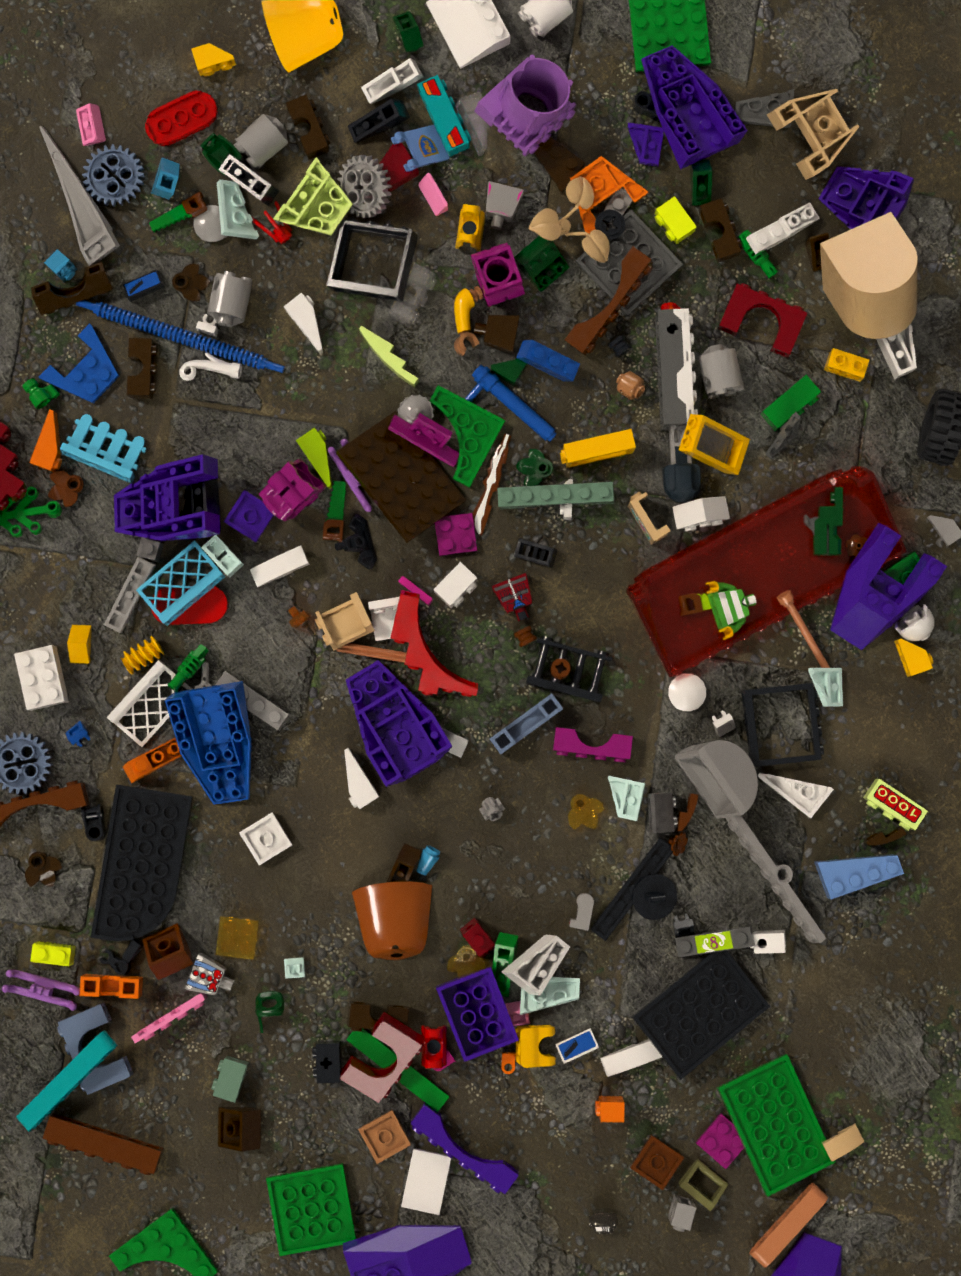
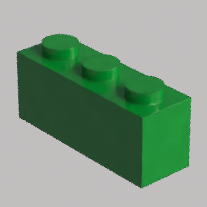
M805 375L762 411L760 415L776 431L787 423L795 412L800 416L805 411L803 408L807 404L812 406L817 402L821 391Z

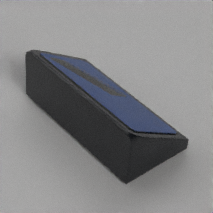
M158 270L122 284L130 302L165 287Z

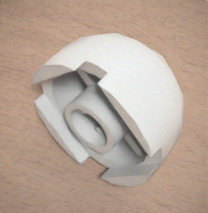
M923 604V607L919 605L914 606L902 617L903 619L899 623H895V629L904 639L914 642L928 639L934 628L935 621L932 612Z

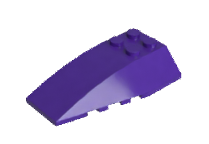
M379 660L346 679L366 754L386 787L408 780L439 761L453 747L433 713Z

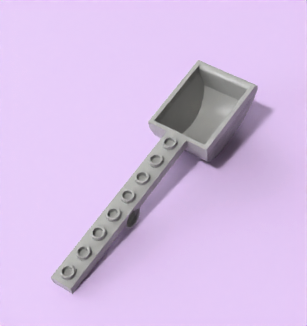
M724 740L692 745L679 751L675 755V759L715 817L717 819L726 818L729 828L737 834L740 844L750 853L751 860L760 867L762 876L769 880L774 893L782 899L783 906L794 916V922L805 932V938L812 943H822L826 937L788 884L793 878L792 869L788 865L774 864L742 817L754 803L758 788L756 770L749 756L736 744ZM779 870L782 874L781 878L778 877Z

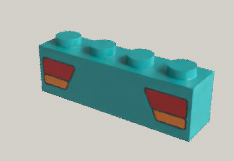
M436 75L418 83V92L448 156L451 157L468 149L469 141H471L470 135L467 130H463L461 126L463 120L460 114H456L453 109L456 106L453 98L447 96L446 90L448 89L443 79L440 80L439 76Z

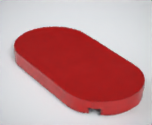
M197 90L189 92L151 111L145 123L146 133L158 145L168 146L209 127L217 117V105L213 97L208 93Z
M214 586L169 625L211 624L219 621L228 609L226 595L221 589ZM169 587L160 589L158 597L168 598ZM172 588L171 598L178 599L181 597L182 588ZM157 600V609L162 613L167 608V601ZM151 609L153 616H154L159 622H161V620L159 619V617H158V616L155 614V612Z

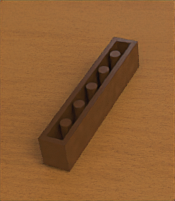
M56 1113L49 1116L42 1138L47 1140L48 1144L55 1146L61 1144L66 1146L67 1150L74 1152L77 1150L83 1151L84 1155L88 1157L98 1156L103 1158L104 1162H117L126 1169H132L133 1167L139 1169V1172L145 1175H151V1173L154 1174L157 1171L164 1150L163 1147Z

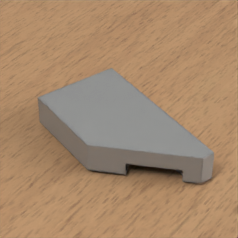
M932 515L927 517L946 546L961 538V530L953 519Z

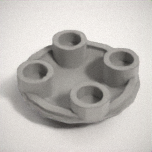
M208 205L206 212L194 218L195 232L202 241L217 242L227 237L221 235L219 206Z

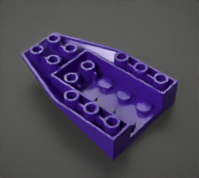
M673 45L641 59L657 116L680 170L729 148L742 140L748 130L719 86Z
M398 1225L343 1243V1253L351 1276H455L472 1263L461 1225Z

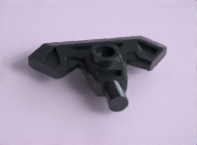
M355 514L348 525L355 534L343 539L342 542L335 543L336 551L344 549L345 552H360L358 563L370 570L377 560L367 520Z

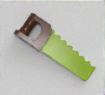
M696 593L678 596L681 607L680 616L711 609L708 596L705 593L702 596ZM687 598L693 601L694 610L689 611Z

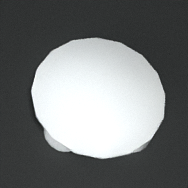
M681 674L671 681L668 688V696L676 709L693 711L704 703L706 687L698 676Z

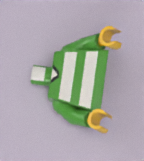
M716 581L706 582V585L710 586L707 596L717 628L720 629L719 633L724 632L725 638L723 640L731 638L746 622V617L750 615L748 607L756 605V598L754 594L744 596L742 589H737L731 584Z

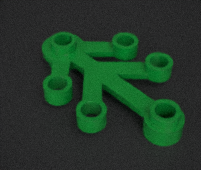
M35 487L27 488L26 496L13 511H8V509L16 502L11 499L8 500L7 508L4 511H0V526L7 529L13 537L19 538L23 534L22 528L19 525H12L7 521L16 519L27 527L32 534L37 535L41 533L42 527L38 522H32L27 517L48 514L50 517L56 518L61 515L62 507L57 501H50L45 506L27 508L39 495ZM35 491L34 495H29L30 492ZM56 506L55 509L50 510V507ZM34 526H38L37 530H32ZM19 529V532L14 534V530Z

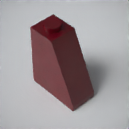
M402 142L396 145L392 144L379 163L384 164L382 170H388L385 176L391 178L387 181V184L392 185L391 188H388L389 192L419 175L418 168L409 172L405 171L403 165L407 164V161L412 158Z

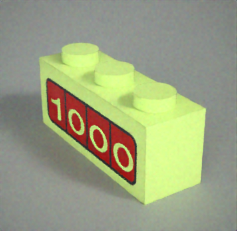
M880 779L874 780L863 797L867 800L866 804L875 810L878 807L884 811L882 815L890 820L896 819L900 822L898 825L906 831H909V829L916 830L928 812Z

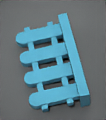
M88 414L83 415L80 420L76 419L75 424L77 427L72 437L68 436L66 439L69 443L63 442L60 447L62 455L132 484L135 478L133 469L136 471L138 469L136 462L141 452L145 453L147 450L144 447L145 441L143 437L137 436L131 442L126 440L128 435L124 429L117 430L114 435L109 432L110 426L107 422H101L98 427L92 425V417ZM89 430L95 432L90 443H84ZM106 438H109L112 441L107 452L101 450ZM126 445L130 448L125 458L118 457L123 446Z

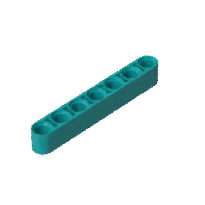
M105 1030L102 1031L16 1118L28 1132L32 1131L118 1045Z

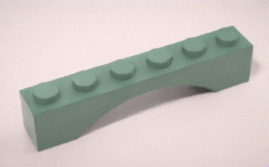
M613 482L497 488L499 509L566 504H614Z

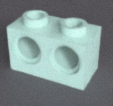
M214 535L201 547L228 577L234 575L244 565L217 535Z

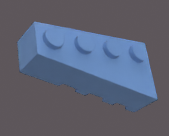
M894 854L814 861L828 899H834L904 874L898 855Z

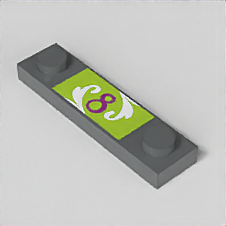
M752 926L675 938L678 957L755 946Z

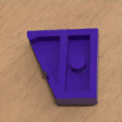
M628 122L627 128L639 164L658 167L664 133L663 128Z

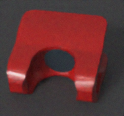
M421 1025L422 1044L424 1045L421 1051V1065L428 1069L443 1068V1066L447 1065V1025L437 1029H430V1027Z

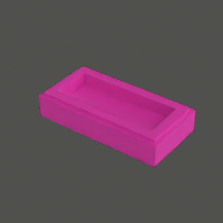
M404 576L399 579L398 582L410 592L420 594L419 599L430 606L433 599Z

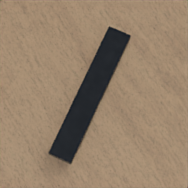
M658 838L590 928L592 932L604 941L608 939L633 906V891L637 883L648 875L657 874L673 853L670 844L662 838Z

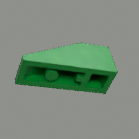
M500 932L495 943L492 972L501 995L509 997L512 980L504 975L502 971L516 959L519 936Z

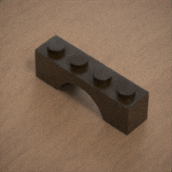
M99 262L85 267L82 280L73 287L59 288L47 281L31 287V293L40 314L44 315L51 314L63 307H70L82 300L87 301L93 296L106 294L113 288L103 262Z

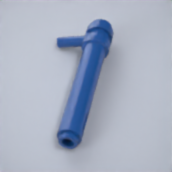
M481 364L471 376L475 378L474 381L477 384L465 397L466 400L472 402L480 391L484 389L486 392L492 393L545 441L551 442L557 435L555 429L505 386L496 374L490 372L487 366L484 367Z

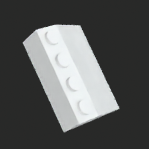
M428 0L426 2L460 69L510 44V34L492 0Z

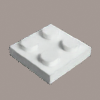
M273 812L239 832L258 865L263 864L293 845Z

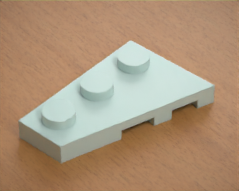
M219 179L217 182L221 235L257 239L259 234L257 230H254L251 215L247 213L244 205L246 202L239 185L235 181Z
M551 977L540 996L528 994L521 988L520 1015L578 1000L580 978Z

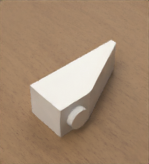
M300 293L287 303L284 309L321 355L323 348L313 308L315 303L308 295L305 297Z
M347 748L344 751L348 788L351 795L349 800L354 808L358 806L361 809L380 796L350 749Z

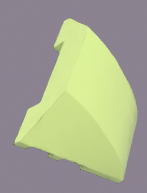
M316 157L287 203L282 205L273 219L332 236L353 204Z

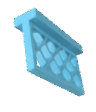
M194 540L136 591L155 612L161 622L168 626L226 576ZM194 547L199 551L198 560L188 559L189 551ZM178 561L185 562L184 572H174V564ZM188 562L198 563L197 573H187ZM201 563H209L213 568L208 574L200 573ZM162 574H170L169 585L159 584V578ZM173 574L183 575L182 586L172 585ZM187 575L197 576L194 586H186ZM148 586H155L154 597H147L143 590ZM159 587H169L168 598L158 597ZM172 588H182L181 597L178 599L171 598ZM157 600L167 601V608L162 613L157 609Z

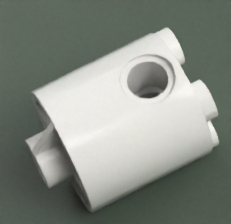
M529 0L520 7L518 15L524 22L527 21L531 26L529 29L535 37L538 35L545 37L551 29L558 26L573 13L572 0Z

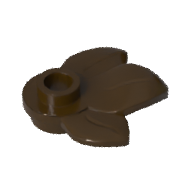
M199 264L185 266L183 271L174 275L172 279L173 287L177 291L182 292L184 298L189 301H200L199 291L206 289L210 285V280L206 276L198 274ZM185 280V284L181 286L179 281Z
M43 852L32 853L28 860L29 867L25 871L27 884L32 887L40 881L46 886L53 887L56 880L55 871L62 869L60 861L55 857H47ZM38 857L42 860L40 865L36 863V858Z

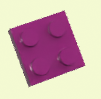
M472 513L445 516L435 523L439 556L477 552Z
M722 1113L716 1117L696 1141L698 1146L725 1169L744 1149L734 1124Z

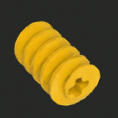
M150 636V643L143 640V647L137 643L138 650L130 647L131 654L123 651L124 658L121 657V660L131 675L134 674V668L137 671L141 670L140 664L146 667L148 665L147 660L153 663L154 657L160 659V652L165 655L160 644L153 636Z

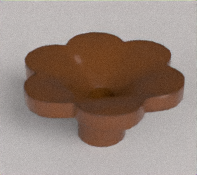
M857 534L853 535L845 543L848 548L847 554L856 557L867 541V538L860 537Z
M683 832L676 835L675 838L671 837L669 839L674 856H678L685 851L688 838H686V834Z

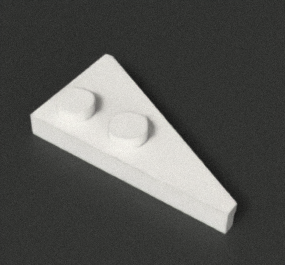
M765 773L757 775L759 779L809 818H812L834 790L832 787Z

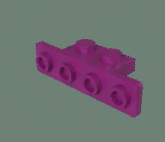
M419 413L412 424L394 415L389 425V430L452 467L456 465L459 452L445 445L451 438L452 432L421 413Z

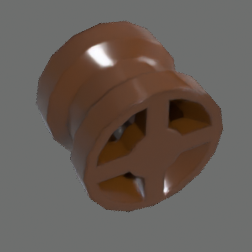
M527 626L514 633L515 638L519 640L520 648L537 640L536 636L531 632V626Z
M563 658L556 659L551 666L552 676L556 679H564L568 676L570 672L569 662Z

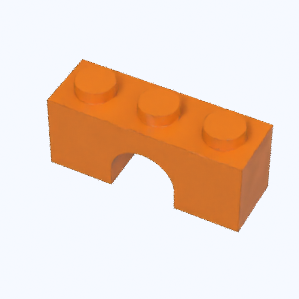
M84 974L80 979V996H119V998L138 999L142 996L143 977Z

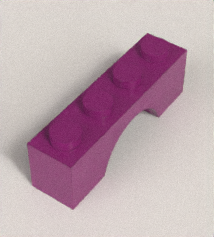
M555 727L553 750L557 751L556 755L568 756V752L576 753V757L587 758V754L595 755V759L598 760L614 757V761L625 763L626 759L631 757L633 736L612 734L611 738L604 745L590 747L579 740L575 729Z

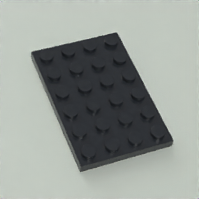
M725 950L711 952L634 1014L632 1018L675 1075L681 1080L766 1011L770 1005L730 953Z

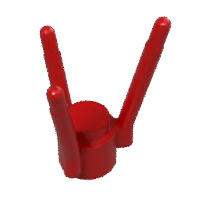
M275 201L274 204L277 208V211H279L281 207L279 206V203ZM264 211V215L274 226L273 232L275 234L252 217V222L272 237L276 243L280 242V244H283L293 236L291 233L292 228L287 223H283L284 226L282 224L278 226L267 211Z

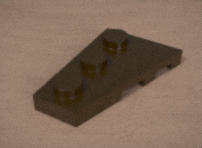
M551 137L545 143L541 142L539 148L533 153L540 164L543 165L549 177L557 185L561 194L565 191L570 178L577 174L585 164L584 161Z

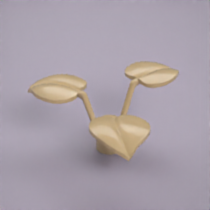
M580 176L571 180L566 187L567 198L571 203L576 204L575 207L560 220H558V214L554 210L549 208L543 209L536 214L528 229L548 241H554L564 234L566 237L586 236L582 240L584 251L594 260L605 263L608 260L610 245L607 236L602 231L595 229L590 234L587 232H570L571 224L567 219L579 206L583 209H588L594 201V192L591 184L584 177Z

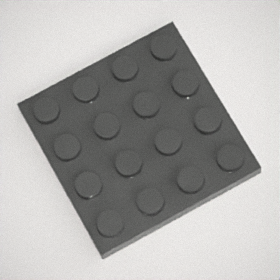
M632 210L623 216L625 220L623 234L618 239L609 241L610 248L607 262H598L586 252L575 261L611 300L616 294L620 283L621 262L633 246L653 261L652 271L647 276L644 275L641 279V286L637 291L633 290L629 296L628 304L620 308L626 316L630 315L683 266L681 261Z

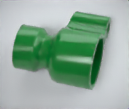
M31 378L22 385V388L26 393L30 394L29 400L37 410L45 407L52 399L60 395L53 385L39 388L35 378Z

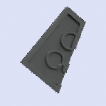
M795 89L779 94L774 93L761 98L756 97L738 101L735 104V112L743 124L774 127L767 114L785 102L794 99ZM789 123L783 128H790L791 123Z

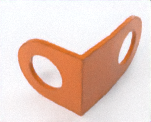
M502 1052L501 1068L505 1074L514 1072L516 1052ZM506 1064L512 1065L510 1071L505 1070L504 1066Z

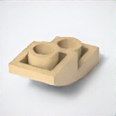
M853 1124L839 1131L836 1136L822 1142L830 1160L834 1161L861 1145L864 1140L856 1124Z

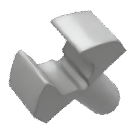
M204 662L201 666V683L195 686V689L211 686L209 683L208 662Z

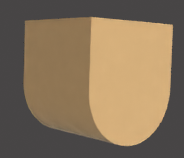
M892 212L820 243L823 291L848 329L862 337L882 339L902 332L911 324L917 312V252Z

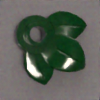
M530 449L528 453L529 458L521 459L516 464V468L526 475L524 486H537L543 478H547L553 473L554 467L550 460L545 459L544 454L540 450ZM542 465H546L545 471H541Z

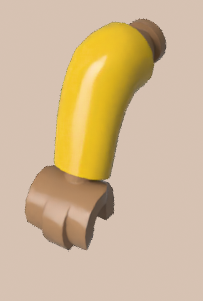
M478 286L474 287V290L462 289L454 301L457 334H460L454 342V348L461 356L465 354L467 349L464 346L463 340H468L472 347L480 344L476 336L469 333L471 331L470 311L478 299L484 298Z

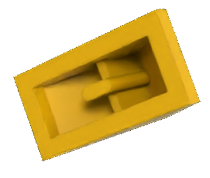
M72 625L67 641L70 663L90 664L91 625Z

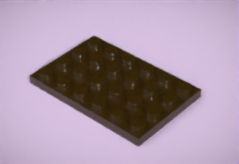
M394 411L340 448L336 454L405 542L408 543L463 504L466 499L428 452L388 429L394 415L398 416V413Z

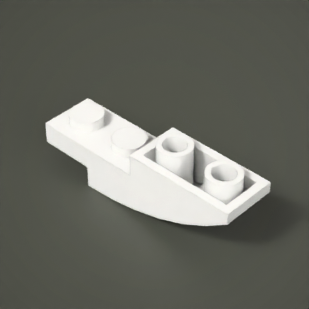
M808 203L782 216L778 221L754 232L746 240L756 255L792 237L820 218L811 203Z

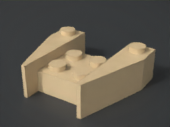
M837 89L789 100L767 114L776 131L795 120L813 150V153L796 163L805 180L829 167L859 128L858 124L848 128L830 96L838 92Z

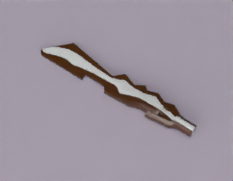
M504 434L501 444L495 449V455L490 459V467L487 468L488 476L483 480L486 489L472 513L474 527L479 535H482L492 509L489 503L493 492L498 490L502 466L506 464L509 451L508 446L511 436L508 434Z

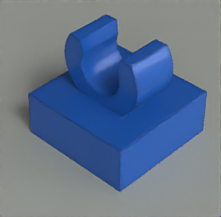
M81 721L65 733L68 741L72 745L76 743L79 747L83 746L81 741H79L81 738L85 737L88 741L90 740L87 729Z

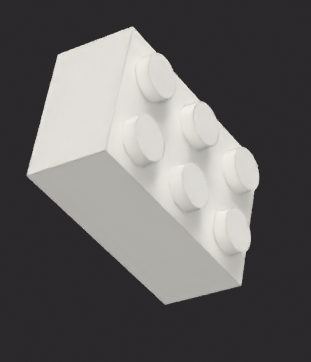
M49 645L14 654L27 710L33 711L69 702L57 646Z

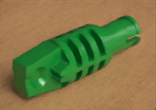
M749 230L744 231L738 236L744 251L755 265L761 267L767 278L770 279L778 273V270L768 259L769 254L766 250L755 255L746 240L752 233Z
M200 644L195 651L192 650L177 668L178 673L167 684L173 691L178 692L184 682L193 677L205 662L204 657L208 653V649Z

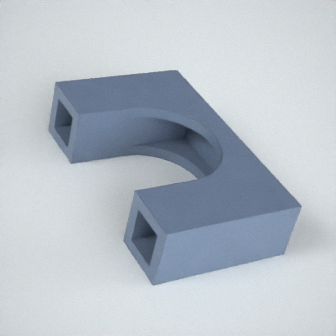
M105 1002L58 1022V1033L61 1037H64L66 1042L65 1050L68 1055H71L72 1059L82 1051V1041L89 1030L112 1020ZM127 1056L108 1064L98 1065L80 1083L81 1089L86 1091L88 1095L131 1077L134 1073Z

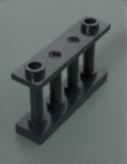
M542 636V639L538 638L536 643L542 644L535 673H532V676L528 675L526 684L600 703L603 695L599 694L598 687L605 661H612L609 653L600 650L594 653L555 643L553 638ZM549 646L560 649L558 659L563 658L566 660L568 651L579 654L573 680L569 686L562 684L561 679L554 677L550 681L543 679L542 673ZM586 656L598 659L591 687H588V691L580 689L581 685H579Z

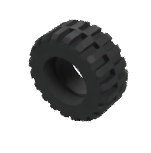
M943 388L934 392L919 434L917 455L921 460L948 466L958 456L961 449V393Z

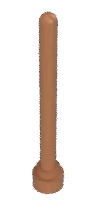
M790 590L781 593L777 597L780 605L787 607L821 668H830L794 606L793 594Z

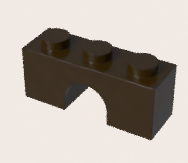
M306 94L286 102L294 126L300 123H306L311 126L309 133L300 137L308 160L329 152L328 145L331 143L327 133H322L321 128L324 126L320 116H315L314 111L317 109L313 99L309 100Z
M722 198L700 205L698 211L704 227L717 226L723 234L720 239L714 240L711 244L717 263L739 256L742 244L739 238L736 239L734 233L736 228L733 220L730 221L728 214L730 212L727 203H724Z
M129 338L128 357L133 361H141L143 363V369L140 374L127 376V396L129 398L153 399V393H156V382H153V375L157 373V364L154 363V356H157L158 347L150 338Z
M349 1001L347 1026L351 1027L352 1031H363V1028L373 1032V1026L378 1019L370 1016V1004L367 1002ZM388 1004L386 1013L407 1026L409 1008L407 1006Z

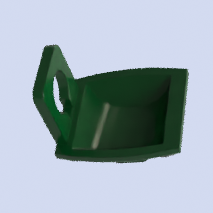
M212 133L201 144L202 153L207 161L224 176L225 174L218 169L227 156L230 154L238 161L242 158L235 146L220 134L217 136L215 133Z

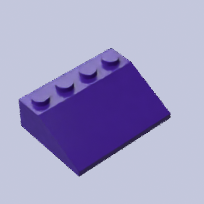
M491 967L436 986L464 1062L519 1041Z

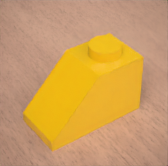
M903 639L894 641L907 677L933 669L932 656L930 653L927 654L925 649Z

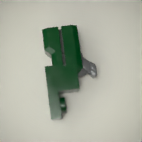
M835 487L833 492H830V503H833V506H819L818 517L811 519L807 515L803 517V524L813 534L814 556L841 555V538L837 535V527L843 526V487Z

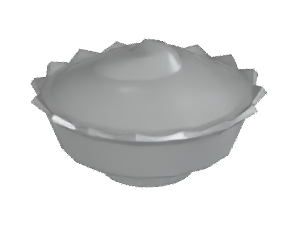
M421 395L405 397L397 409L398 417L412 424L419 413L431 420L434 417V408L431 406V402Z

